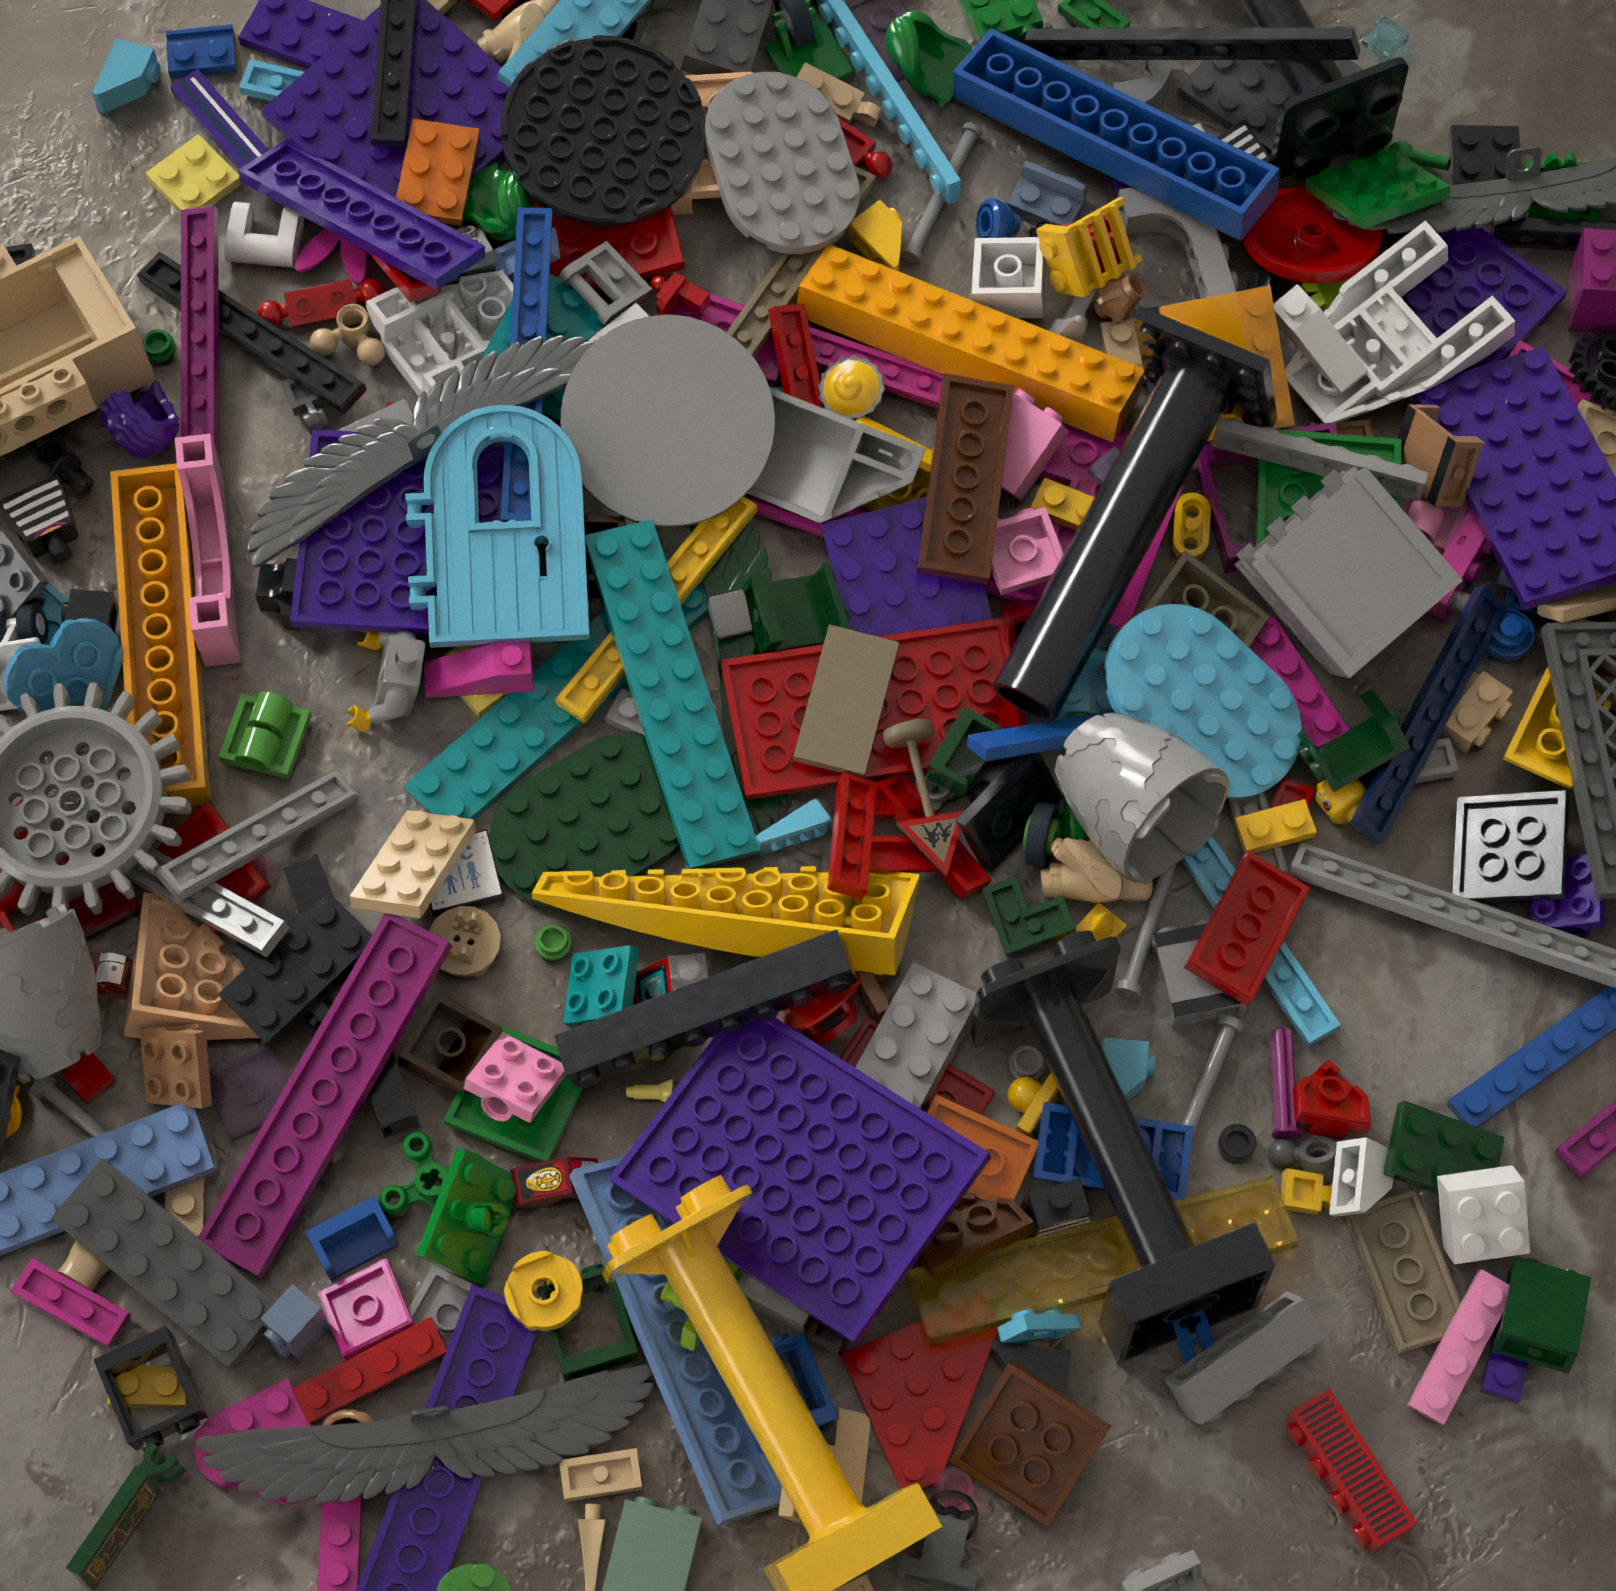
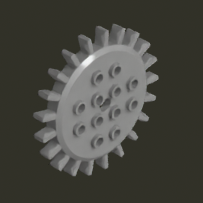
M90 682L83 706H70L71 697L62 683L54 685L53 693L55 708L40 712L36 701L28 693H25L20 698L21 706L26 712L27 719L12 727L7 718L0 714V733L3 735L0 738V869L2 870L0 873V901L14 883L18 882L25 886L18 902V908L24 914L31 916L41 892L53 894L52 907L65 904L66 910H69V895L84 892L85 903L96 915L102 913V899L98 888L114 881L119 893L130 900L135 897L132 883L125 877V873L138 863L148 873L156 876L157 868L160 865L155 857L147 853L155 840L170 846H180L182 839L172 828L161 825L165 813L189 814L191 813L192 806L185 798L167 797L166 786L191 780V773L186 765H176L162 769L160 760L182 747L174 734L149 745L145 738L162 722V719L153 708L144 714L136 724L131 725L126 721L135 704V700L130 693L123 691L111 712L100 709L103 691L97 683ZM90 747L86 755H79L80 749ZM54 755L51 763L43 764L46 756ZM131 772L128 780L120 781L121 774ZM87 781H95V784L92 788L84 789V785ZM54 788H58L59 793L57 796L49 798V792ZM71 795L81 797V804L76 810H63V803L67 797ZM23 797L20 805L12 806L15 798ZM131 805L136 806L134 813L130 815L125 814L127 807ZM93 814H100L97 822L89 823V819ZM64 822V827L60 831H53L56 823ZM23 830H27V837L18 840V834ZM104 847L106 849L102 856H94L98 848ZM69 856L67 864L58 865L61 857Z

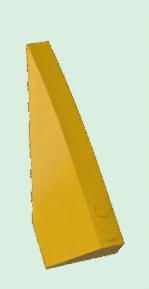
M801 866L800 873H779L778 867H764L763 870H759L754 874H746L744 868L682 869V875H664V869L648 870V876H626V870H611V873H607L602 877H594L592 871L543 872L532 892V899L641 933L754 957H764L837 929L846 942L855 970L873 972L878 975H895L905 950L920 883V874L905 872L869 873L868 891L863 899L859 900L827 889L829 872H816V866Z

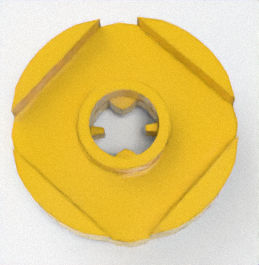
M539 1251L524 1256L512 1268L513 1271L509 1275L508 1281L506 1280L504 1288L506 1303L513 1317L528 1330L549 1331L560 1328L567 1324L581 1310L583 1283L577 1268L568 1259L565 1260L561 1256L554 1255L552 1252ZM547 1282V1287L550 1284L554 1285L555 1291L550 1293L551 1298L547 1300H542L541 1297L539 1299L535 1298L533 1293L538 1291L537 1284Z

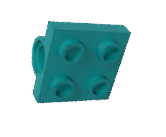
M628 945L573 954L562 1024L575 1028L632 1006L640 950Z

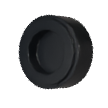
M1232 1124L1224 1128L1217 1143L1221 1157L1232 1164H1242L1250 1160L1257 1145L1253 1131L1242 1124Z

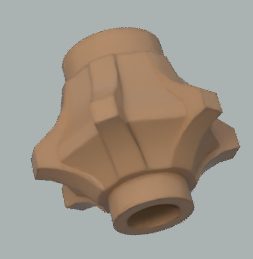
M1132 273L1125 277L1111 279L1105 282L1106 286L1097 288V300L1093 303L1096 313L1103 319L1112 318L1116 324L1125 319H1132L1136 306L1146 296L1143 283Z

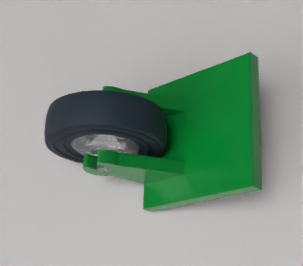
M774 0L777 13L772 14V21L775 27L776 41L764 45V48L777 72L797 77L806 62L839 80L854 75L853 68L826 22L821 21L818 23L815 8L811 6L810 0Z

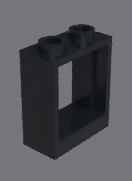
M166 1326L93 1360L127 1443L136 1451L142 1449L145 1452L150 1442L159 1447L164 1443L163 1438L175 1432H178L179 1435L189 1433L201 1425L199 1421L208 1417L175 1336ZM168 1353L191 1408L139 1432L116 1378L123 1372L130 1371Z

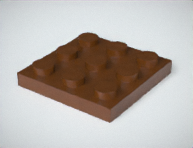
M1011 1361L959 1444L950 1462L1049 1527L1107 1435L1111 1425L1014 1361Z

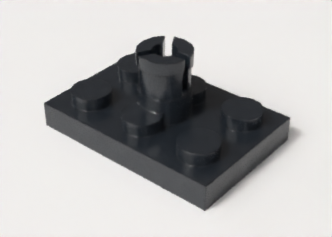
M1040 752L1017 756L992 783L986 780L976 783L972 789L981 794L977 796L970 793L969 800L971 805L955 821L980 866L992 873L1024 839L1027 820L1032 815L1037 802L1056 805L1063 796Z

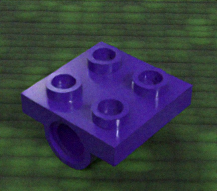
M1587 854L1567 857L1565 899L1530 901V920L1581 938L1589 936L1591 928L1605 927L1606 899H1596Z

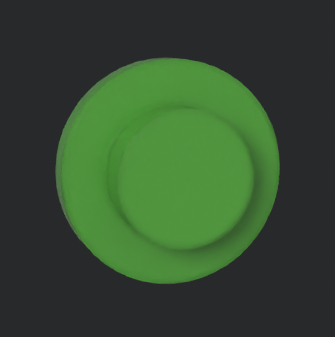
M546 925L535 936L536 951L546 960H560L571 950V935L561 925Z

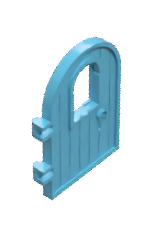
M487 406L461 416L440 434L429 452L424 470V493L405 494L408 527L419 528L425 525L427 575L408 576V582L410 586L409 604L411 610L419 611L428 608L430 647L474 646L495 642L530 640V643L590 640L583 484L580 461L571 440L548 417L520 406ZM502 441L514 443L526 453L529 461L531 520L516 521L514 519L505 523L494 520L493 522L479 523L478 458L481 452L493 443ZM434 503V514L422 513V505H432ZM541 543L548 545L546 548L547 576H540V557L537 545ZM437 586V597L435 595L425 596V588Z

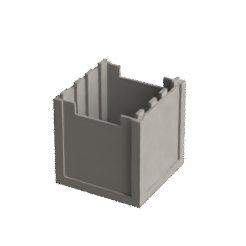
M1355 466L1348 472L1343 470L1341 473H1338L1335 469L1321 480L1325 486L1310 500L1305 495L1291 506L1295 513L1286 521H1283L1281 517L1277 518L1266 528L1270 534L1256 547L1248 543L1236 554L1240 560L1234 564L1325 672L1345 678L1352 677L1463 581L1368 468L1364 467L1361 470H1357Z

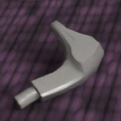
M1096 290L1090 291V295L1085 298L1070 295L1061 318H1054L1049 323L1047 330L1085 345L1089 336L1087 331L1088 321L1085 318V314L1095 296Z

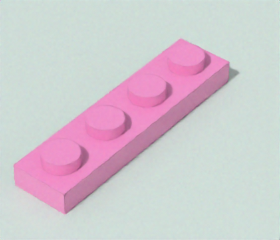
M1482 1269L1478 1270L1407 1404L1409 1408L1439 1425L1445 1424L1504 1312L1509 1284Z

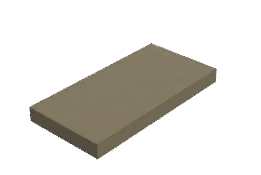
M829 624L793 761L840 773L846 771L864 777L899 642Z
M1417 1188L1379 1199L1365 1213L1345 1215L1344 1218L1397 1356L1440 1343L1461 1304V1300Z

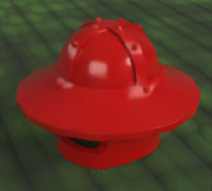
M855 971L859 982L851 984L846 991L839 994L827 993L816 997L811 1004L804 1007L795 1008L792 1006L780 1011L777 1019L794 1030L801 1031L804 1036L818 1045L831 1041L841 1035L856 1021L858 1011L850 997L861 982L860 974ZM845 1013L844 1018L834 1027L823 1033L817 1032L828 1017L839 1016Z

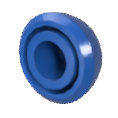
M987 198L980 205L976 216L978 238H1009L1011 234H1016L1019 231V215L1013 213L1004 202L994 198Z

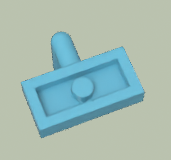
M1009 1303L995 1306L999 1327L997 1328L1001 1342L1026 1344L1028 1342L1058 1341L1082 1329L1079 1314H1062L1061 1309H1052L1041 1314H1034V1310L1027 1309L1012 1314Z

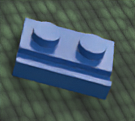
M232 24L166 31L170 79L184 78L196 69L203 75L237 72Z

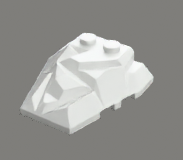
M503 270L460 277L459 283L443 286L440 293L413 302H409L398 287L366 301V308L374 327L381 335V343L387 356L418 396L423 391L428 395L431 387L438 381H441L444 385L452 372L458 370L461 374L463 368L475 360L477 363L480 361L513 299V283Z

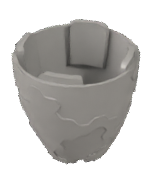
M1109 712V714L1105 713L1103 717L1096 715L1086 720L1066 739L1064 743L1066 754L1064 757L1062 755L1057 757L1054 769L1063 795L1094 846L1111 866L1128 880L1149 884L1153 878L1172 868L1186 855L1192 856L1197 854L1217 829L1219 823L1218 816L1223 809L1230 781L1223 769L1212 762L1202 751L1194 749L1180 737L1147 722Z
M65 904L50 908L46 912L48 917L10 932L7 929H0V1050L21 1058L17 1079L22 1083L30 1082L32 1080L31 1077L34 1079L44 1078L69 1067L80 1060L79 1053L85 1051L89 1055L101 1047V1014L97 999L98 986L93 962L75 910H66Z

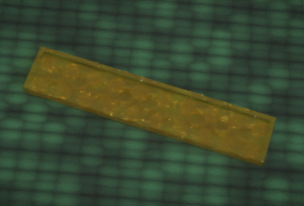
M1272 1175L1174 1201L1195 1246L1256 1222L1270 1254L1294 1249L1298 1246L1299 1240ZM1118 1216L1011 1243L936 1279H933L924 1267L911 1269L906 1278L928 1344L931 1345L999 1327L1011 1321L1012 1314L1022 1310L1032 1309L1034 1314H1044L1050 1310H1063L1105 1299L1110 1280L1140 1269L1141 1266Z

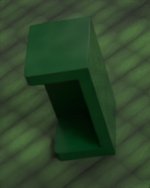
M964 706L928 764L925 777L963 798L985 763L984 759L967 747L968 735L1000 730L1002 727Z

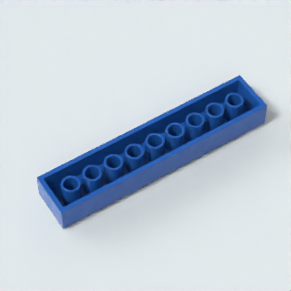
M992 28L953 71L955 100L1240 241L1278 195L1280 168Z

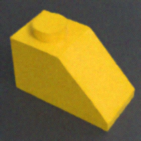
M879 200L849 225V241L866 259L899 271L903 221L900 214L894 208H888Z

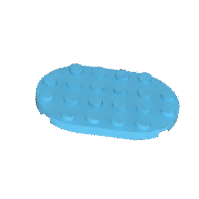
M1166 604L1141 612L1127 622L1116 634L1108 649L1104 666L1108 687L1106 693L1110 705L1116 714L1157 726L1180 737L1194 749L1202 751L1212 762L1223 769L1228 776L1230 782L1226 798L1245 799L1253 797L1274 786L1287 774L1298 754L1297 748L1300 747L1301 743L1297 735L1301 731V718L1294 696L1285 682L1221 621L1211 614L1192 606Z

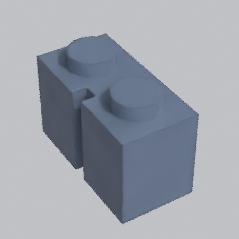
M291 1284L260 1318L267 1329L263 1335L270 1341L269 1345L284 1359L291 1355L299 1363L331 1328L321 1307L294 1284Z

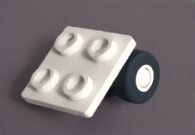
M36 603L20 606L16 617L7 619L6 611H0V711L16 709L5 697L3 687L4 670L10 659L14 656L15 651L23 645L45 644L47 641V618L42 607Z

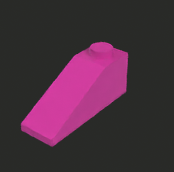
M530 640L490 643L424 662L426 698L534 691L533 655Z

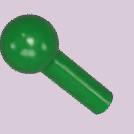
M1396 141L1389 147L1417 165L1446 171L1450 169L1451 157L1414 150L1411 144L1406 141Z

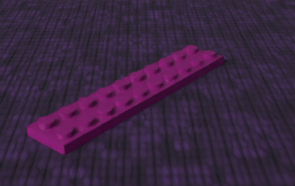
M384 914L199 1234V1237L221 1256L263 1279L452 949L453 945L449 941L398 915Z

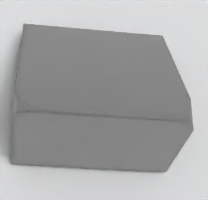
M743 590L709 598L708 611L714 630H717L718 640L752 632L751 620Z

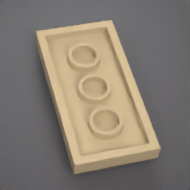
M407 810L349 896L351 908L421 919L476 833L475 820L460 818L454 815L445 816L425 813L423 811Z

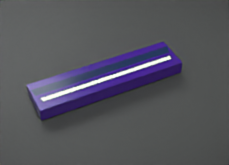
M198 69L170 86L172 94L238 170L269 151Z

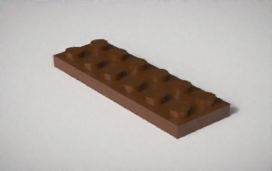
M944 373L941 384L917 573L988 584L991 573L1014 385Z

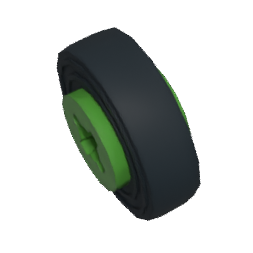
M1037 802L1032 815L1027 820L1023 840L1026 865L1047 868L1052 855H1054L1051 850V844L1056 838H1059L1061 829L1059 810L1055 804Z

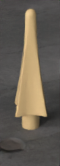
M585 1504V1519H578L585 1574V1591H596L607 1522L606 1519H601L600 1504Z

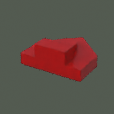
M1330 1059L1309 1077L1300 1080L1292 1090L1295 1121L1307 1123V1132L1309 1134L1344 1139L1348 1131L1367 1134L1371 1128L1368 1095L1357 1085L1353 1087L1339 1074L1340 1069Z

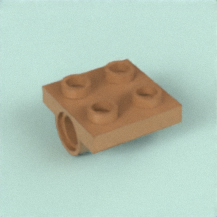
M176 1024L166 1027L149 1026L139 1029L146 1103L172 1106L182 1103L185 1107L192 1108L211 1106L212 1096L206 1031L200 1030L198 1024Z

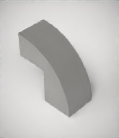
M1144 60L1143 71L1145 78L1113 83L1112 87L1158 109L1168 92L1173 60Z

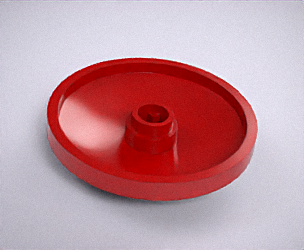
M1306 186L1291 187L1278 190L1277 197L1245 235L1243 241L1249 255L1260 266L1273 274L1298 282L1334 283L1352 278L1378 258L1382 241V229L1366 230V228L1362 229L1359 226L1349 225V220L1334 218L1333 211L1325 209V203L1307 192Z

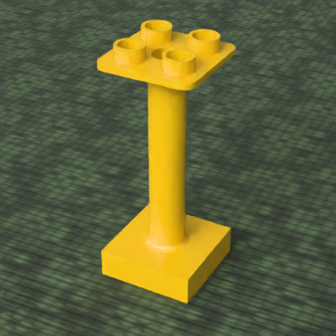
M720 1175L680 1198L682 1203L675 1207L682 1220L663 1231L659 1228L653 1215L649 1214L610 1237L612 1242L607 1245L613 1259L607 1262L602 1275L607 1283L625 1274L665 1275L809 1535V1541L806 1544L764 1567L763 1570L775 1591H833L943 1526L918 1483L899 1489L869 1507H865L860 1503L717 1246L736 1212L745 1206L753 1194L748 1184L731 1192L723 1176Z

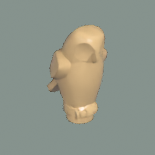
M531 0L522 4L508 14L493 30L489 29L483 32L484 37L477 40L480 48L494 61H498L499 64H502L507 59L509 60L560 0Z
M1056 838L1051 844V850L1056 859L1062 863H1050L1049 869H1040L1044 899H1055L1064 896V898L1094 903L1114 902L1117 900L1130 903L1147 901L1152 896L1153 881L1149 884H1141L1128 880L1111 866L1091 841Z

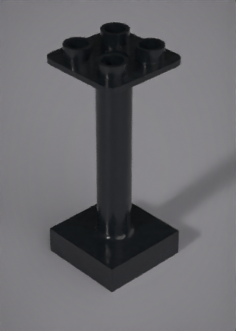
M1240 0L1255 28H1301L1304 26L1315 28L1300 0ZM1393 58L1346 77L1341 73L1335 60H1274L1294 94V97L1288 99L1281 106L1271 153V165L1280 168L1279 179L1294 175L1296 180L1305 181L1306 178L1317 175L1320 171L1327 169L1332 159L1355 151L1358 157H1368L1384 149L1393 138L1392 131L1403 98L1402 94L1409 66L1404 58Z
M1087 930L1074 933L1057 942L1051 948L1054 958L1026 968L1022 958H1011L987 969L981 975L984 986L977 991L975 996L971 1035L975 1044H984L1023 1028L1031 1027L1141 1266L1140 1269L1110 1280L1098 1322L1118 1365L1177 1341L1173 1322L1179 1321L1181 1328L1187 1327L1190 1335L1196 1333V1325L1201 1323V1318L1192 1315L1202 1310L1211 1327L1258 1308L1276 1264L1256 1222L1197 1246L1194 1245L1083 1008L1084 1004L1100 999L1111 991L1121 949L1116 937H1107L1096 941L1093 932Z

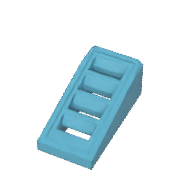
M813 799L756 835V843L760 848L758 854L760 856L828 835L832 833V819L819 801Z

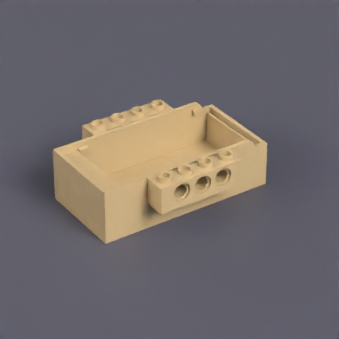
M80 235L17 266L4 244H0L1 457L100 408V403L104 402L106 398H110L112 392L125 390L130 393L156 380L135 325Z

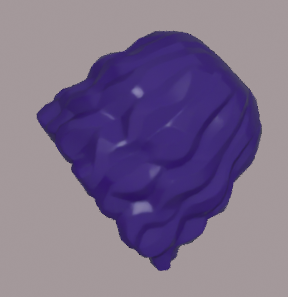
M155 380L152 382L150 388L142 392L135 401L132 400L129 392L119 390L112 392L110 398H106L104 402L100 403L99 421L113 435L116 444L126 449L133 457L146 459L157 455L167 449L177 437L179 418L174 412L173 404L168 401L166 393L162 391L159 381Z

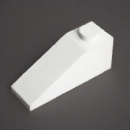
M1298 284L1274 303L1278 328L1341 395L1368 373V369L1324 312Z

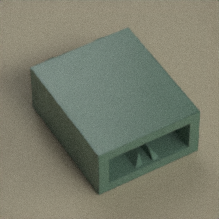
M636 1497L635 1502L625 1499L602 1591H687L703 1529L702 1517L696 1516L697 1511L683 1506H674L673 1510L660 1508L657 1501L645 1497Z

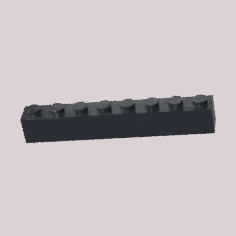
M836 929L554 1035L566 1077L576 1087H589L599 1083L602 1077L613 1073H628L634 1070L637 1064L650 1059L653 1061L665 1059L674 1050L685 1046H700L707 1042L709 1037L717 1034L735 1033L741 1030L744 1024L749 1022L770 1020L776 1017L779 1011L792 1006L795 1008L807 1006L814 1001V998L824 994L842 993L851 984L859 981L846 942Z

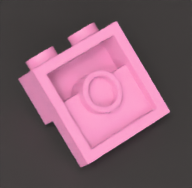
M1046 507L1036 510L1034 508H1027L1021 510L1015 516L1003 520L997 518L991 571L1000 594L1004 595L1049 581L1064 553Z

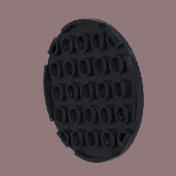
M595 35L590 39L577 41L570 39L546 49V53L536 58L533 62H529L513 81L506 95L501 116L502 148L506 162L518 184L542 207L552 208L554 214L584 225L623 226L649 219L663 212L681 198L691 186L700 170L705 154V114L701 98L691 80L684 76L670 58L656 49L635 40L616 36Z

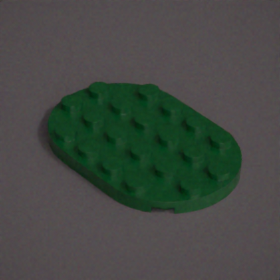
M615 734L596 739L522 782L503 799L497 808L489 832L499 878L505 887L517 898L531 906L536 907L538 905L554 908L557 911L567 910L532 899V892L543 872L592 871L594 877H602L607 873H611V870H626V876H643L648 873V870L661 865L681 849L646 738L636 734Z

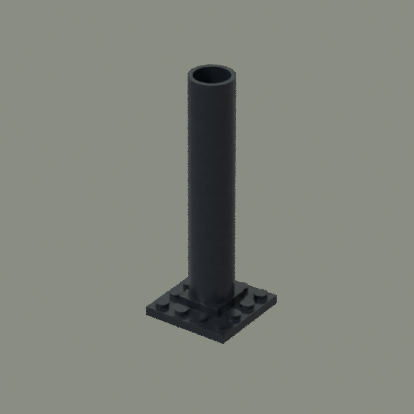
M1141 305L1138 306L1133 315V322L1144 374L1147 380L1155 385V388L992 684L996 694L1006 702L1029 715L1047 721L1056 720L1221 414H1233L1240 417L1245 424L1260 428H1273L1277 421L1269 359Z

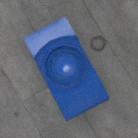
M1044 1102L1042 1105L1033 1179L1054 1184L1080 1179L1084 1189L1106 1191L1068 1107ZM1135 1117L1174 1202H1184L1194 1126Z

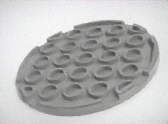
M655 315L635 319L614 328L599 338L580 358L571 373L563 395L561 429L569 437L577 452L581 465L583 487L601 505L635 523L653 519L655 527H684L707 521L724 513L738 503L754 486L765 467L772 448L775 431V412L771 391L765 375L750 352L739 341L722 329L699 319L680 315Z

